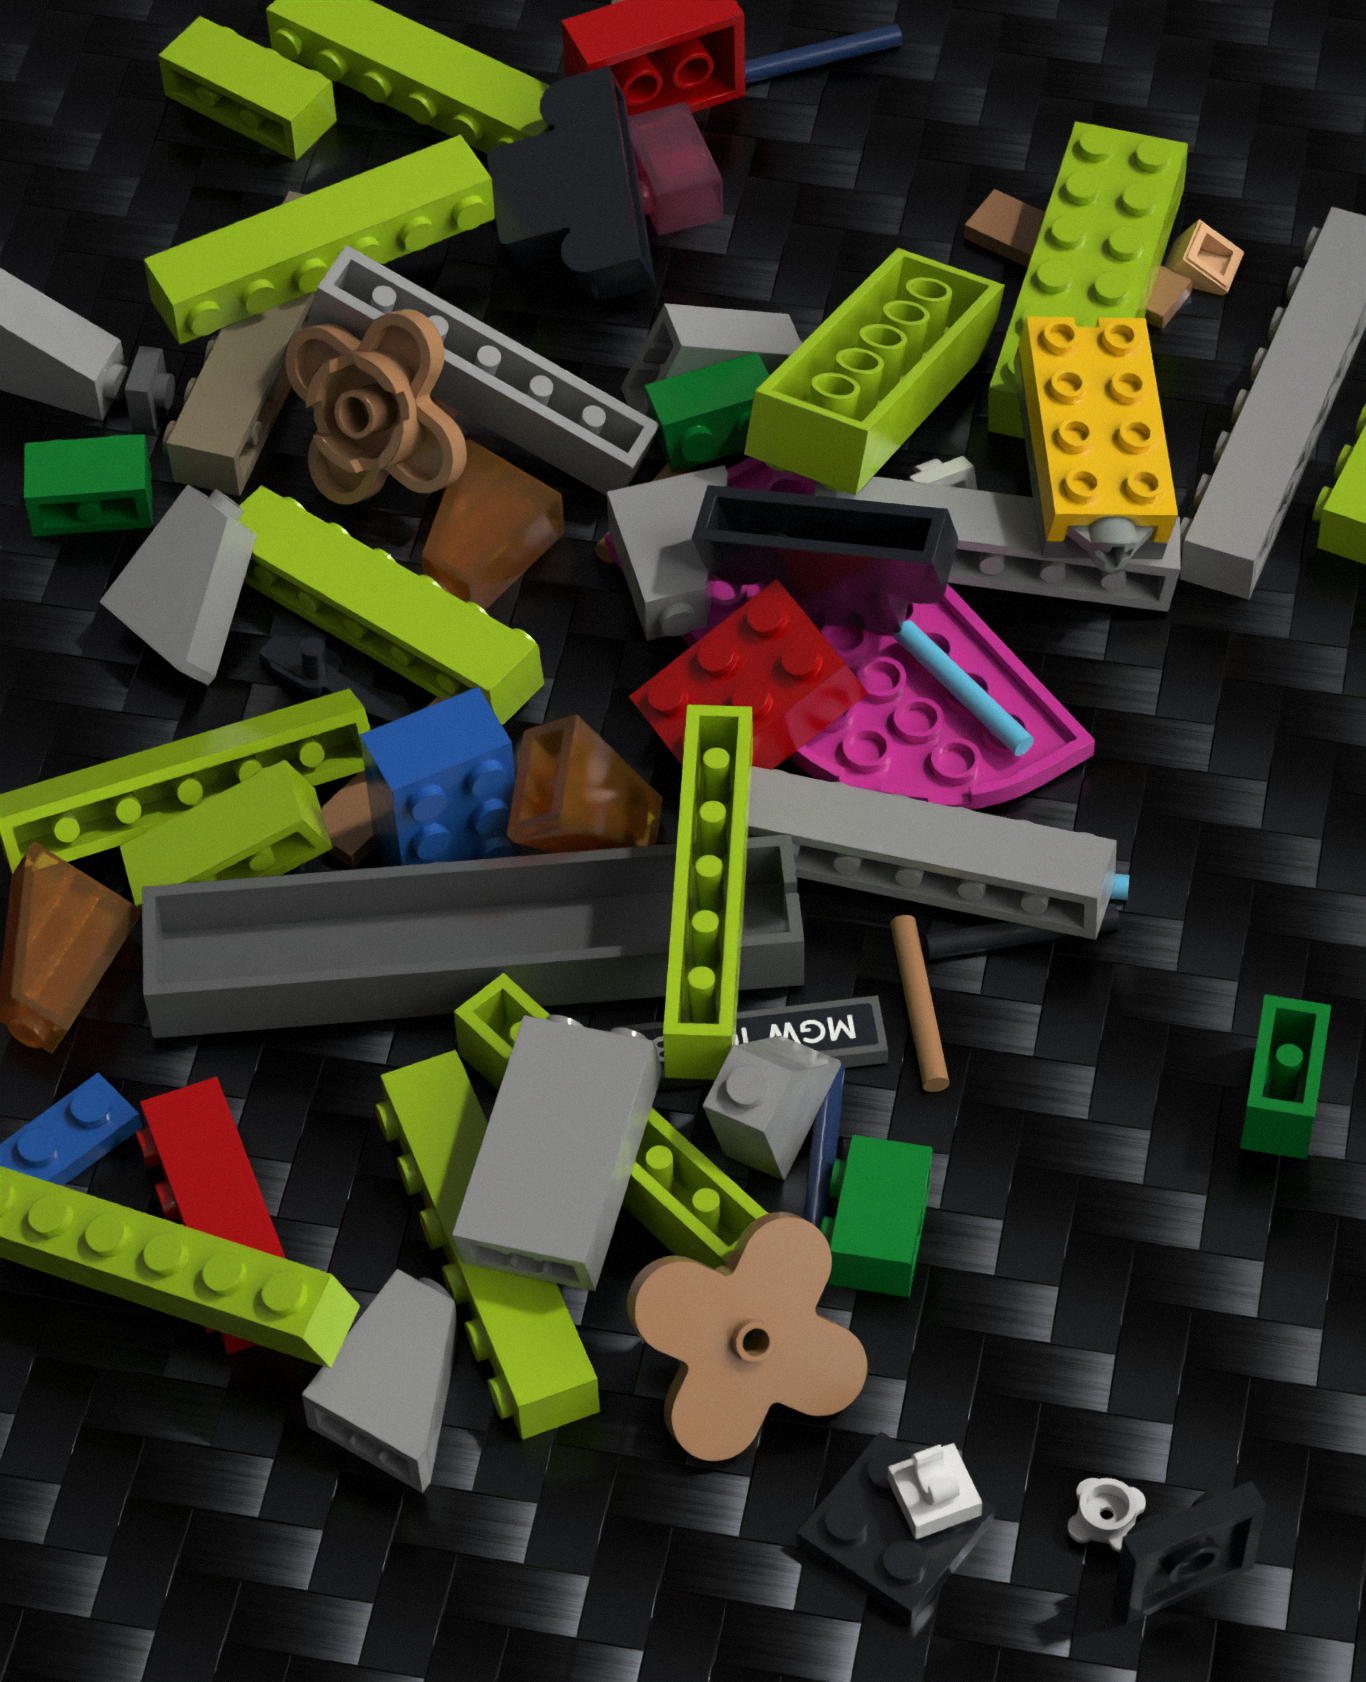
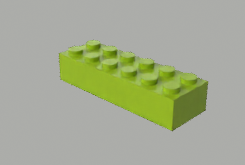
M1075 121L989 387V432L1024 439L1013 362L1026 316L1074 317L1077 327H1095L1098 318H1145L1147 306L1184 191L1188 143Z
M897 248L755 390L744 455L764 461L767 466L774 470L794 472L816 480L829 490L849 492L857 495L992 347L1005 285Z

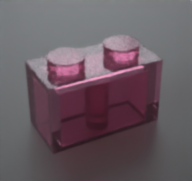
M682 102L629 116L644 215L649 214L658 236L723 219L722 177L687 103Z

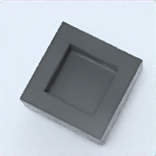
M139 346L124 389L132 429L155 431L162 409H169L172 405L175 379L173 374H169L166 371L162 348Z

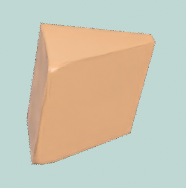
M1199 219L1176 239L1164 267L1192 279V288L1223 296L1231 286L1244 251Z

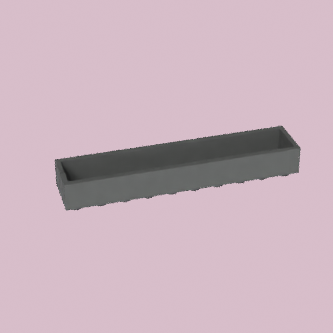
M788 834L748 838L738 990L804 985V934L799 893H797L792 836ZM677 844L142 887L143 996L153 1038L454 1014L458 1007L503 973L541 1007L665 997Z

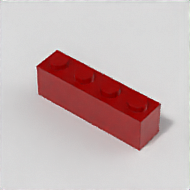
M217 1076L140 1101L146 1127L136 1130L135 1134L147 1169L159 1165L165 1180L154 1184L165 1220L172 1222L179 1219L180 1225L286 1259ZM204 1326L207 1334L217 1331ZM220 1332L227 1354L257 1345L256 1343Z

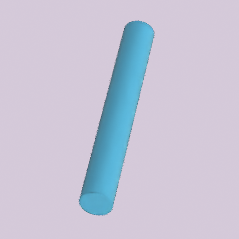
M911 620L903 622L901 631L894 633V639L1013 754L1021 756L1026 753L1032 746L1034 738Z

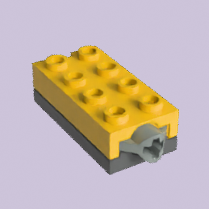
M1026 316L1013 363L1041 558H1091L1092 562L1100 570L1108 573L1120 570L1130 559H1163L1167 543L1178 517L1146 318H1098L1095 327H1077L1074 317Z

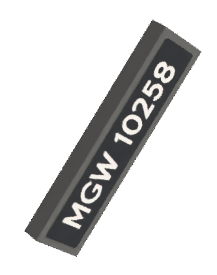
M878 995L737 1012L735 1045L781 1035L840 1060L845 1068L888 1063V1046ZM664 1021L618 1027L637 1031L648 1040L654 1041L663 1069L657 1090L714 1084L715 1080L665 1078Z

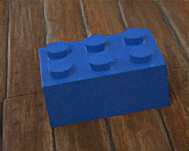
M479 687L360 734L375 847L386 867L522 856L512 742Z

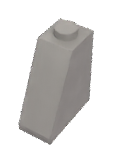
M0 268V390L103 420L114 401L121 400L125 395L124 389L130 375V370L125 365L121 340Z
M664 304L621 389L628 406L651 419L644 385L755 352L759 353L769 375H771L802 344V341L798 337L789 314Z
M725 465L607 492L609 533L647 641L666 636H681L692 630L707 627L716 576L710 573L704 566L691 538L707 485L728 487V473Z
M187 485L99 602L178 671L209 686L217 674L257 535L238 520L245 511L225 494L215 489L208 497Z
M781 1035L732 1046L703 1104V1108L724 1155L784 1181L841 1067L840 1060Z
M397 1269L346 1335L332 1368L323 1366L302 1393L309 1428L422 1493L431 1482L459 1336L455 1301L449 1292L429 1278L422 1277L417 1280Z

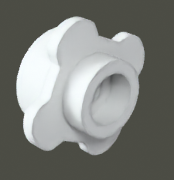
M1085 1479L1077 1486L1076 1496L1080 1502L1077 1514L1068 1521V1532L1079 1543H1087L1094 1540L1107 1543L1114 1551L1120 1552L1122 1537L1126 1536L1129 1529L1135 1525L1136 1516L1145 1509V1497L1138 1489L1128 1487L1125 1483L1116 1479ZM1104 1510L1111 1511L1113 1518L1105 1520L1100 1516V1513Z

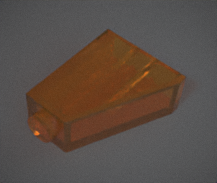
M468 438L465 441L467 460L464 471L460 478L454 484L446 487L422 553L424 575L435 580L443 590L464 602H474L486 610L564 533L562 494Z
M576 714L524 731L507 836L515 843L554 853L656 845L663 798Z
M34 841L21 859L11 878L0 980V1022L8 1026V1030L18 1041L30 1047H42L52 1054L142 915V909Z

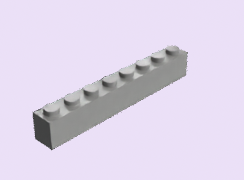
M1335 207L1331 208L1323 228L1313 227L1310 232L1304 252V260L1308 262L1305 268L1296 266L1289 281L1286 293V300L1290 301L1287 309L1277 307L1268 333V341H1272L1269 350L1260 347L1255 356L1250 373V382H1254L1250 391L1241 389L1237 396L1231 418V423L1235 424L1232 433L1222 431L1218 439L1212 465L1217 466L1213 476L1203 474L1200 479L1193 508L1198 509L1194 519L1184 517L1181 522V580L1250 599L1365 330L1366 216Z

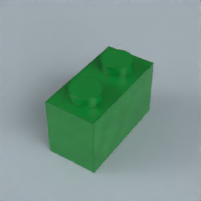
M758 352L644 385L651 419L660 424L655 435L672 472L745 451L754 393L770 376Z
M145 434L25 443L24 500L33 537L152 528V470Z
M1264 995L1240 1144L1241 1149L1307 1160L1316 1113L1331 1005Z
M852 1135L848 1160L835 1159L832 1172L830 1199L839 1200L836 1218L824 1216L821 1226V1232L829 1244L832 1257L829 1285L910 1297L931 1185L933 1147Z

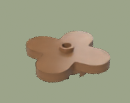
M401 309L384 314L370 324L362 341H359L342 326L333 323L311 326L300 330L293 336L286 351V372L293 389L306 402V408L312 407L314 410V421L318 429L315 435H313L309 447L308 465L315 485L325 497L343 505L360 502L377 494L384 485L389 473L406 488L418 493H431L454 484L460 478L467 460L464 436L456 422L435 405L430 398V393L444 365V346L439 331L428 317L411 309Z
M774 1212L753 1221L740 1235L727 1265L714 1269L688 1257L667 1256L657 1259L643 1268L630 1287L627 1311L635 1332L650 1346L678 1359L680 1362V1367L665 1399L664 1418L667 1429L673 1439L687 1452L697 1458L708 1461H721L741 1453L756 1437L767 1411L773 1403H781L812 1416H827L837 1413L850 1405L863 1388L867 1375V1358L862 1344L849 1330L815 1312L816 1305L831 1272L832 1257L829 1244L816 1226L798 1215L787 1212ZM755 1329L751 1340L743 1345V1338L746 1333Z

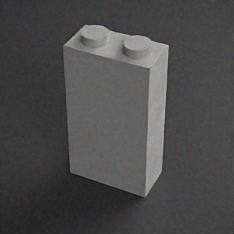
M550 1015L546 1019L523 1016L452 1233L454 1242L465 1264L595 1291L663 1072L653 1040H648L643 1034L627 1028H613L610 1032L583 1027L579 1022L561 1015Z

